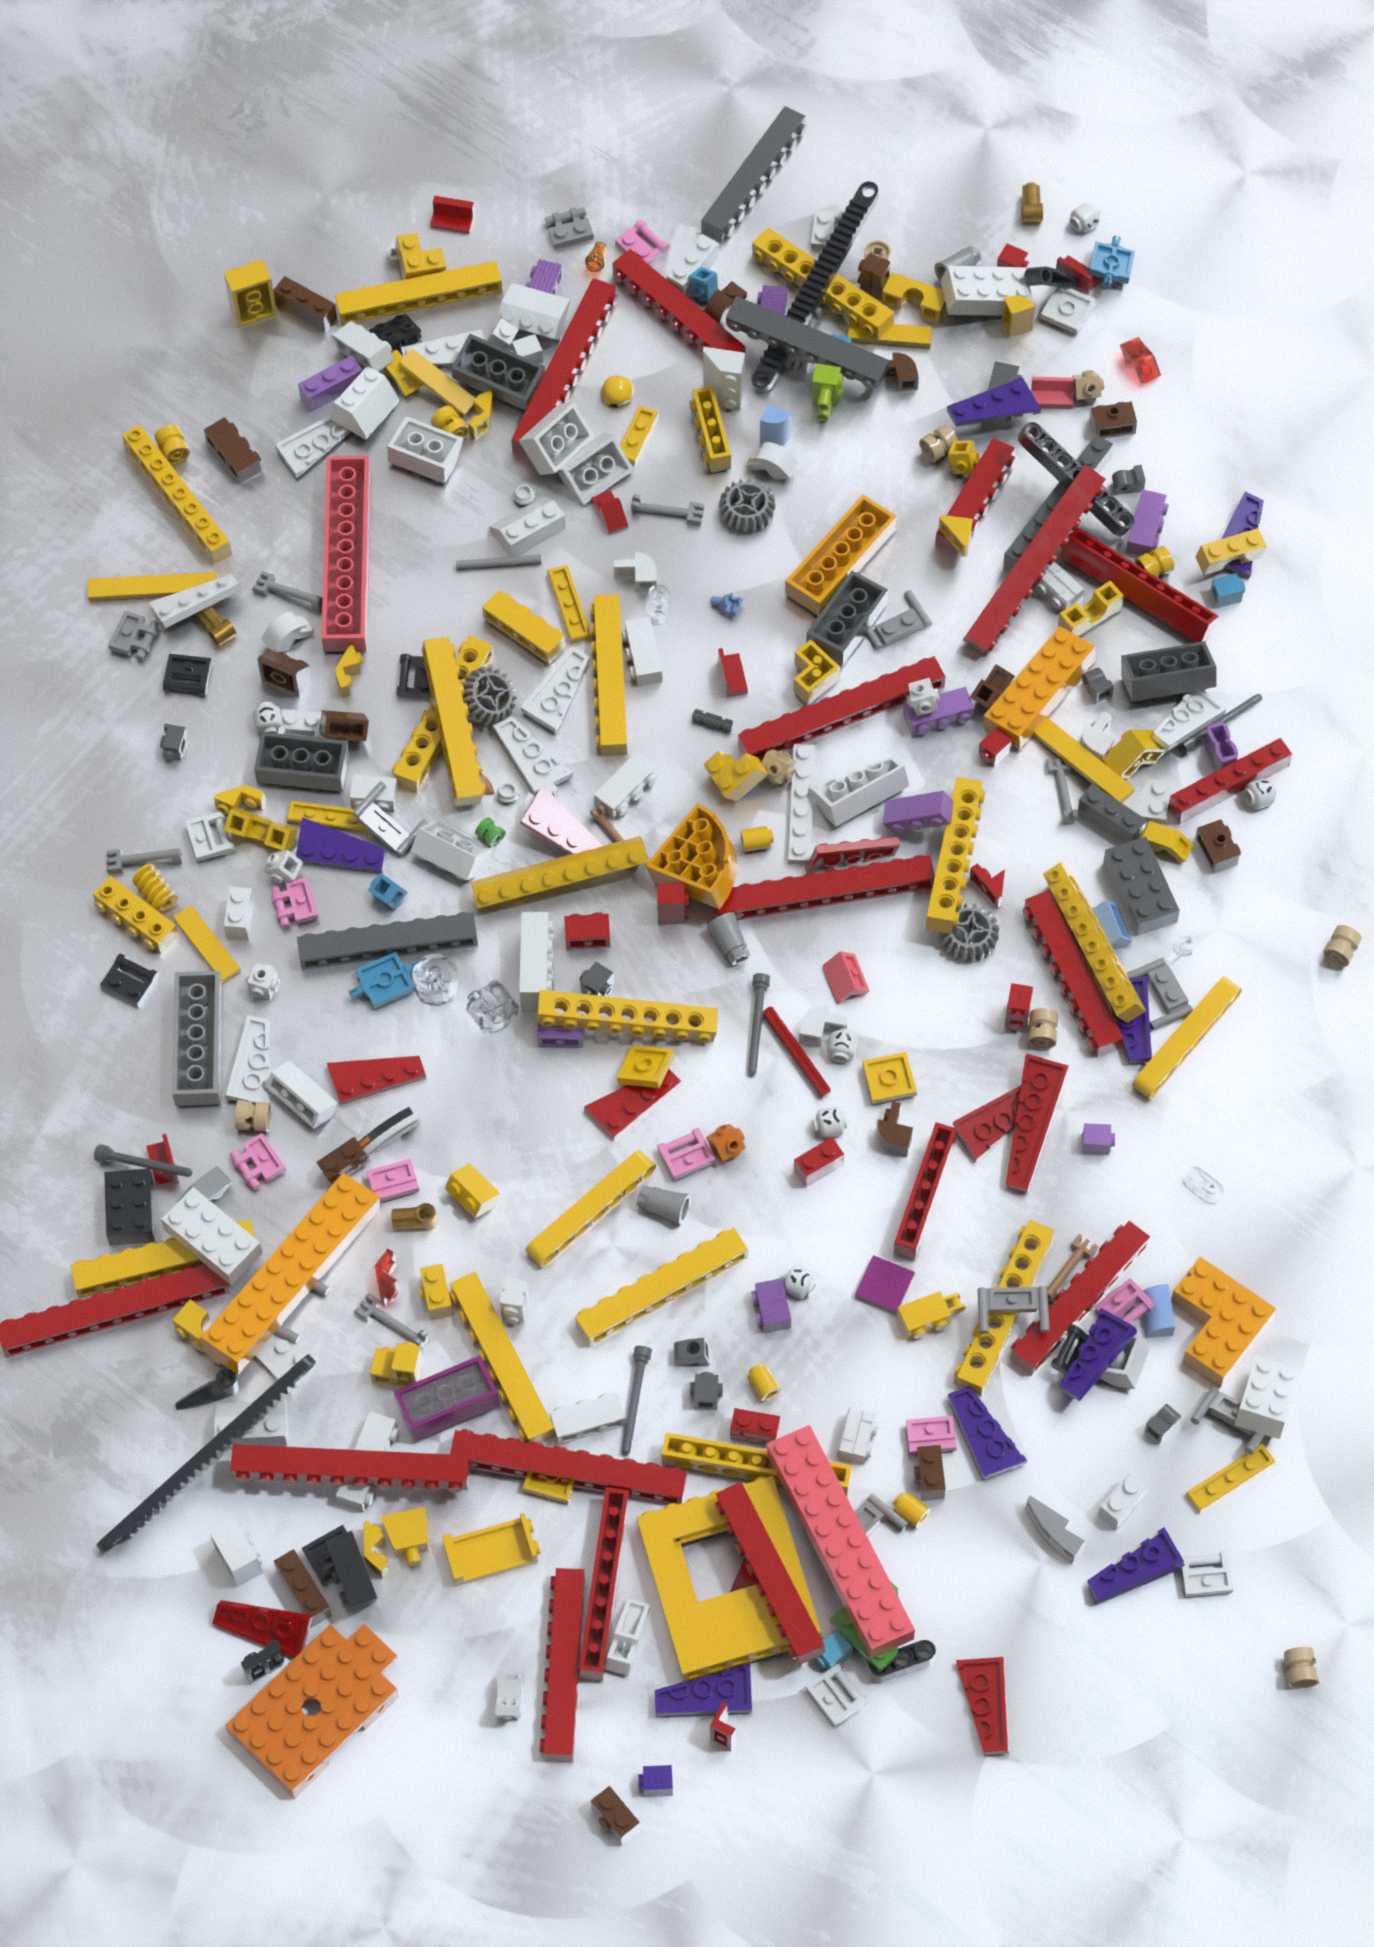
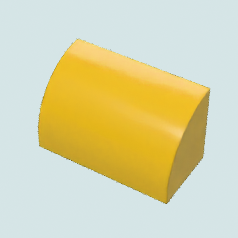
M1015 295L1004 298L1002 323L1009 338L1033 331L1035 305L1025 297Z

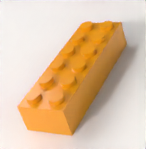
M862 494L786 579L785 594L819 616L851 570L858 573L894 533L897 516Z
M1059 626L985 713L984 730L991 733L996 727L1000 728L1013 739V747L1020 750L1031 738L1033 731L1045 717L1052 713L1082 677V674L1094 663L1095 646Z

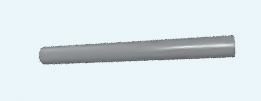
M541 554L456 561V569L541 563Z

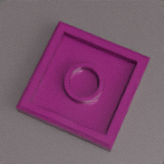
M873 1255L857 1288L855 1297L897 1314L898 1306L902 1305L916 1272Z

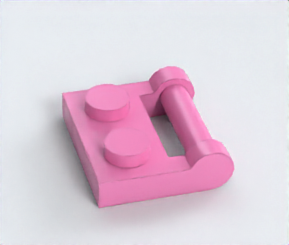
M642 219L638 220L631 229L615 240V245L624 253L631 249L648 264L654 262L670 248V245L656 236ZM642 233L657 248L653 250L647 243H645L638 236V234Z
M699 1128L693 1129L692 1133L669 1143L657 1145L658 1152L663 1158L673 1180L715 1163V1158ZM694 1141L698 1143L675 1154H669V1152Z
M1129 1278L1094 1307L1097 1312H1099L1100 1308H1103L1113 1315L1120 1317L1141 1300L1142 1303L1122 1319L1131 1324L1148 1309L1151 1311L1156 1306L1144 1291Z

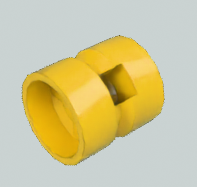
M451 406L440 408L431 418V425L433 427L462 437L463 440L469 433L468 425L463 419L459 418L458 413Z
M167 425L155 433V441L161 453L171 465L179 464L188 458L190 450L179 426Z
M1164 546L1150 551V554L1145 553L1135 558L1134 561L1135 564L1157 578L1159 575H1165L1174 570L1173 559Z

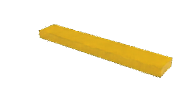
M216 572L88 579L89 601L166 597L217 579Z
M1045 717L1033 731V736L1093 785L1114 799L1123 803L1135 793L1133 786L1048 717Z

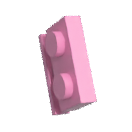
M411 1159L367 1170L372 1192L380 1197V1202L420 1191Z
M953 1415L906 1420L910 1455L916 1454L917 1447L941 1445V1452L957 1450Z

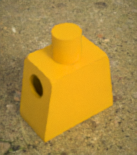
M426 1507L381 1516L384 1530L395 1557L405 1556L407 1566L421 1564L419 1553L428 1550Z

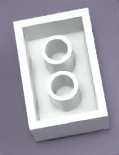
M570 402L558 404L527 432L519 442L538 473L545 475L556 473L595 436L575 403Z
M1256 1356L1235 1426L1280 1440L1301 1370Z

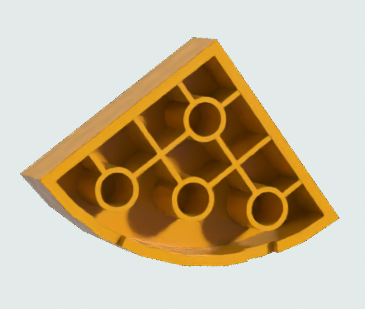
M697 803L645 867L654 883L685 884V892H689L690 898L720 909L735 883L737 855L722 822L711 810Z

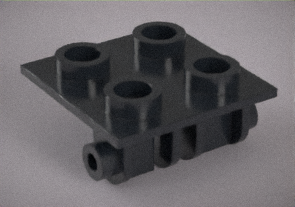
M406 313L397 315L392 320L379 323L374 328L369 329V332L374 333L380 340L387 341L392 351H398L397 347L401 350V341L404 346L419 342V339L422 338L420 334L422 332L421 329Z

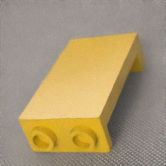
M521 1513L518 1519L452 1537L451 1533L442 1535L443 1545L455 1586L538 1563L537 1555L541 1554L538 1541H533L531 1533L534 1532L531 1518L526 1520L525 1513Z

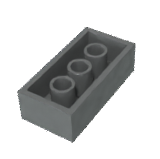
M469 334L451 367L453 379L484 393L490 389L494 397L526 411L545 373V366L473 334Z
M851 570L807 631L806 643L812 640L833 661L844 665L869 627L872 626L887 605L888 589Z
M1205 641L1121 655V677L1132 702L1217 687V666Z
M261 732L254 767L256 782L343 792L350 755L348 741Z
M1147 837L1106 849L1103 863L1136 936L1178 923L1180 909Z

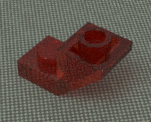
M1139 337L1120 344L1126 364H1134L1140 383H1146L1161 376L1155 356Z
M388 1248L374 1266L381 1304L385 1307L389 1301L393 1302L399 1293L397 1280L388 1275L392 1274L397 1266L395 1252Z

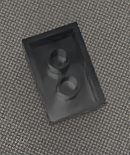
M150 1168L104 1172L106 1236L109 1245L156 1242L154 1187Z
M352 1530L326 1540L322 1552L326 1563L330 1561L332 1563L333 1570H330V1574L334 1584H339L342 1592L338 1595L343 1608L348 1606L349 1611L376 1601L377 1595Z

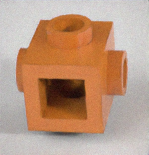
M730 1124L719 1126L715 1132L706 1137L714 1156L723 1162L737 1157L742 1150L746 1149L743 1143L745 1137L742 1131Z

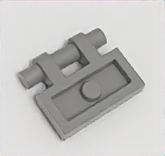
M576 207L571 208L568 212L560 214L556 212L552 213V216L545 217L546 225H555V227L549 228V235L554 249L594 239L588 218L579 219V217L586 215L584 207L576 209ZM572 219L573 221L571 223L562 225V221Z
M124 611L108 645L109 650L129 656L132 649L137 650L135 658L143 660L145 654H148L150 650L149 645L152 639L158 633L159 623L152 620L149 626L145 625V616ZM140 633L144 634L142 642L137 640Z

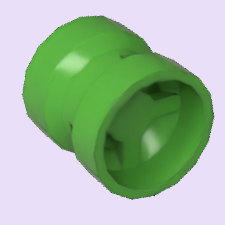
M487 817L479 823L475 834L481 839L484 838L486 843L494 848L503 840L506 831L500 826L497 827L495 822Z

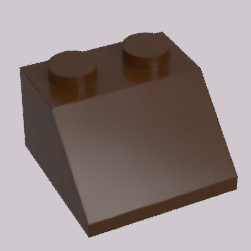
M273 650L260 655L257 659L261 681L300 697L311 678L310 665L303 660H295L283 652Z

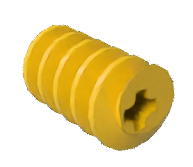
M152 863L146 864L135 873L132 882L151 907L159 913L165 912L177 903L178 896L173 895V889H168L169 884L164 882L163 876H159L158 870H154L155 865Z

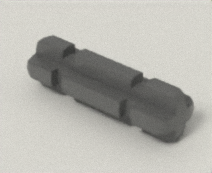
M695 709L692 714L693 721L698 723L702 721L704 725L713 728H723V731L731 732L734 727L733 720L728 718L724 720L723 717L709 712L705 714L703 710Z

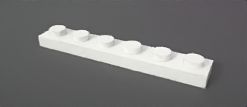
M794 744L793 760L796 762L793 767L795 772L792 776L788 864H807L811 857L813 794L809 786L814 785L815 745Z

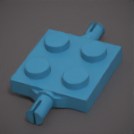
M1117 235L1112 237V243L1095 241L1088 272L1092 276L1104 278L1103 287L1106 288L1108 283L1107 289L1111 288L1112 280L1125 284L1129 283L1135 255L1134 250L1120 246L1121 237L1118 236L1116 241Z
M394 952L355 969L360 980V986L348 991L352 999L365 994L373 1008L376 1009L415 992V988L410 980V974L422 968L418 960L406 966L400 960L397 952Z

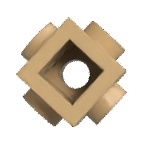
M1085 370L1082 371V374L1072 375V378H1074L1073 396L1077 400L1084 399V401L1090 402L1095 401L1096 397H1102L1101 391L1105 389L1104 379L1100 378L1097 372Z
M773 749L766 752L762 761L763 766L769 773L766 779L774 784L790 780L795 772L793 767L796 761L792 760L791 756L783 751L778 752Z

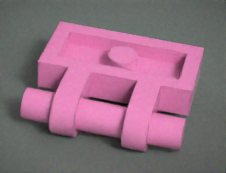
M307 877L285 882L286 891L281 892L279 886L271 888V900L273 905L276 906V918L282 928L290 926L289 919L295 917L297 924L318 919ZM290 900L292 907L285 909L284 902Z
M263 1133L243 1144L245 1153L240 1155L237 1150H233L230 1153L233 1165L241 1171L243 1180L253 1190H257L261 1186L257 1180L260 1176H263L265 1181L268 1182L286 1171L285 1166ZM251 1160L256 1166L253 1170H250L247 1166V1162Z

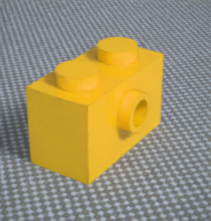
M470 1163L451 1173L444 1188L475 1219L493 1209L500 1196V1192Z
M443 1263L420 1268L423 1287H419L421 1300H426L430 1320L453 1316Z

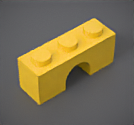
M891 272L882 290L883 304L901 310L906 301H919L921 303L920 317L937 323L940 322L947 308L942 288L927 285L922 281H915L901 274Z
M1259 528L1201 545L1195 558L1203 575L1223 570L1227 563L1238 558L1241 564L1260 559L1267 545Z
M1109 581L1093 591L1091 600L1083 607H1080L1076 602L1059 613L1058 627L1061 626L1079 637L1121 610L1124 595Z
M238 808L230 809L224 831L242 837L261 840L265 845L282 851L292 850L298 831L296 828Z
M190 1299L172 1319L175 1327L174 1331L181 1338L185 1339L187 1337L193 1341L192 1345L203 1352L201 1350V1336L205 1333L204 1328L210 1322V1318L206 1310ZM210 1356V1358L215 1363H217L218 1365L221 1364L219 1361Z

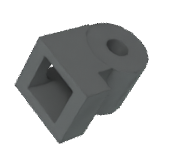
M1142 464L1135 465L1130 470H1118L1111 476L1117 494L1136 493L1145 489L1146 478Z
M1099 667L1082 674L1083 683L1095 704L1113 696L1114 685L1110 679H1106L1105 674Z
M705 1338L686 1339L675 1342L674 1363L678 1365L697 1363L701 1366L710 1365L709 1345Z
M1165 1404L1146 1423L1145 1432L1161 1444L1178 1424L1182 1415L1170 1405Z

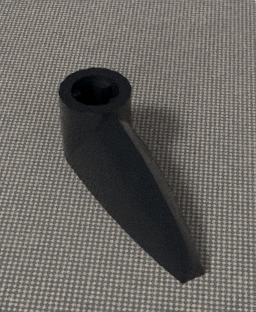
M1047 266L1027 268L1024 274V279L1028 286L1078 287L1079 280L1071 275Z
M230 1369L220 1370L215 1380L198 1387L176 1402V1409L182 1410L202 1406L233 1396L239 1388L235 1372ZM229 1380L230 1384L225 1385L224 1382Z

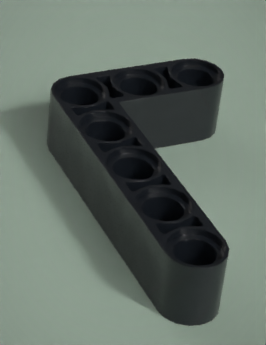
M921 1640L898 1648L897 1657L885 1668L886 1671L882 1674L876 1673L874 1671L875 1667L862 1654L861 1657L870 1679L875 1683L881 1684L931 1666L935 1660L936 1647L929 1640ZM927 1650L931 1655L924 1658L919 1655V1651ZM905 1658L909 1663L901 1666L897 1664L896 1660Z

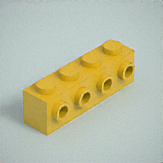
M713 386L693 389V400L689 401L691 413L696 415V418H694L695 429L700 430L701 435H698L700 447L705 449L703 453L704 463L709 465L710 472L731 469V452Z
M498 590L482 607L485 620L548 664L566 647L565 636L560 629L551 627L544 618L534 615L527 606H521L508 593L504 594Z
M111 875L93 893L95 907L100 912H107L111 915V919L116 924L124 925L133 937L141 938L150 950L155 949L162 953L178 936L177 927L173 922Z

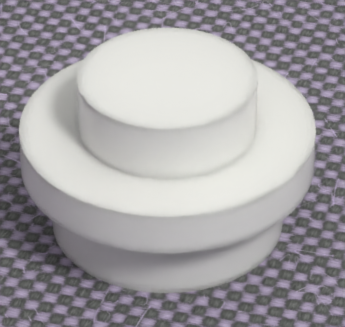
M519 485L514 491V499L518 504H530L535 498V492L529 485Z
M505 782L498 788L497 796L503 803H513L519 797V789L515 784Z

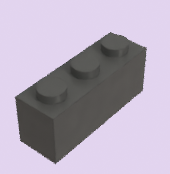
M995 361L988 390L1021 378L1019 366ZM1012 416L1002 417V420L997 421L993 419L983 420L981 424L1005 429L1007 421L1011 422Z
M1091 784L1079 799L1077 812L1124 843L1137 840L1141 836L1145 828L1146 819L1095 785Z

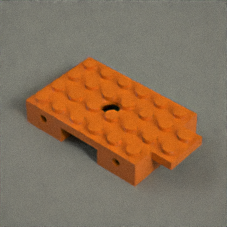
M365 1624L348 1640L332 1625H329L225 1725L227 1732L296 1799L330 1765L328 1759L360 1728L365 1731L399 1698L397 1688L382 1675L398 1659V1656ZM309 1699L319 1701L321 1704L320 1712L315 1716L305 1715L302 1711L305 1701Z

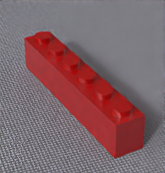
M992 438L946 516L973 519L972 532H975L979 525L980 516H985L988 510L989 501L995 499L999 484L1003 485L1007 478L1006 472L1009 468L1012 469L1016 463L1015 447ZM938 529L935 545L958 554L959 551Z
M1280 737L1170 795L1168 809L1180 825L1244 791L1245 786L1249 782L1262 778L1267 779L1288 768L1293 753Z
M935 1122L894 1241L893 1253L916 1259L956 1142L957 1128Z

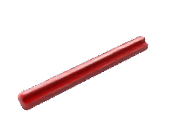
M769 1006L764 1009L763 1016L821 1098L828 1096L831 1093V1088L774 1007Z

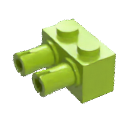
M816 363L812 380V403H817L818 420L828 421L831 406L837 407L838 399L843 397L844 376H841V367Z

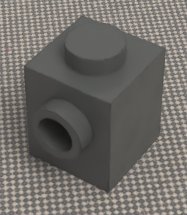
M595 961L590 969H586L580 976L579 981L582 994L608 996L614 984V972Z
M711 1372L695 1374V1382H690V1396H694V1409L717 1410L718 1397H723V1383H719V1375H714Z

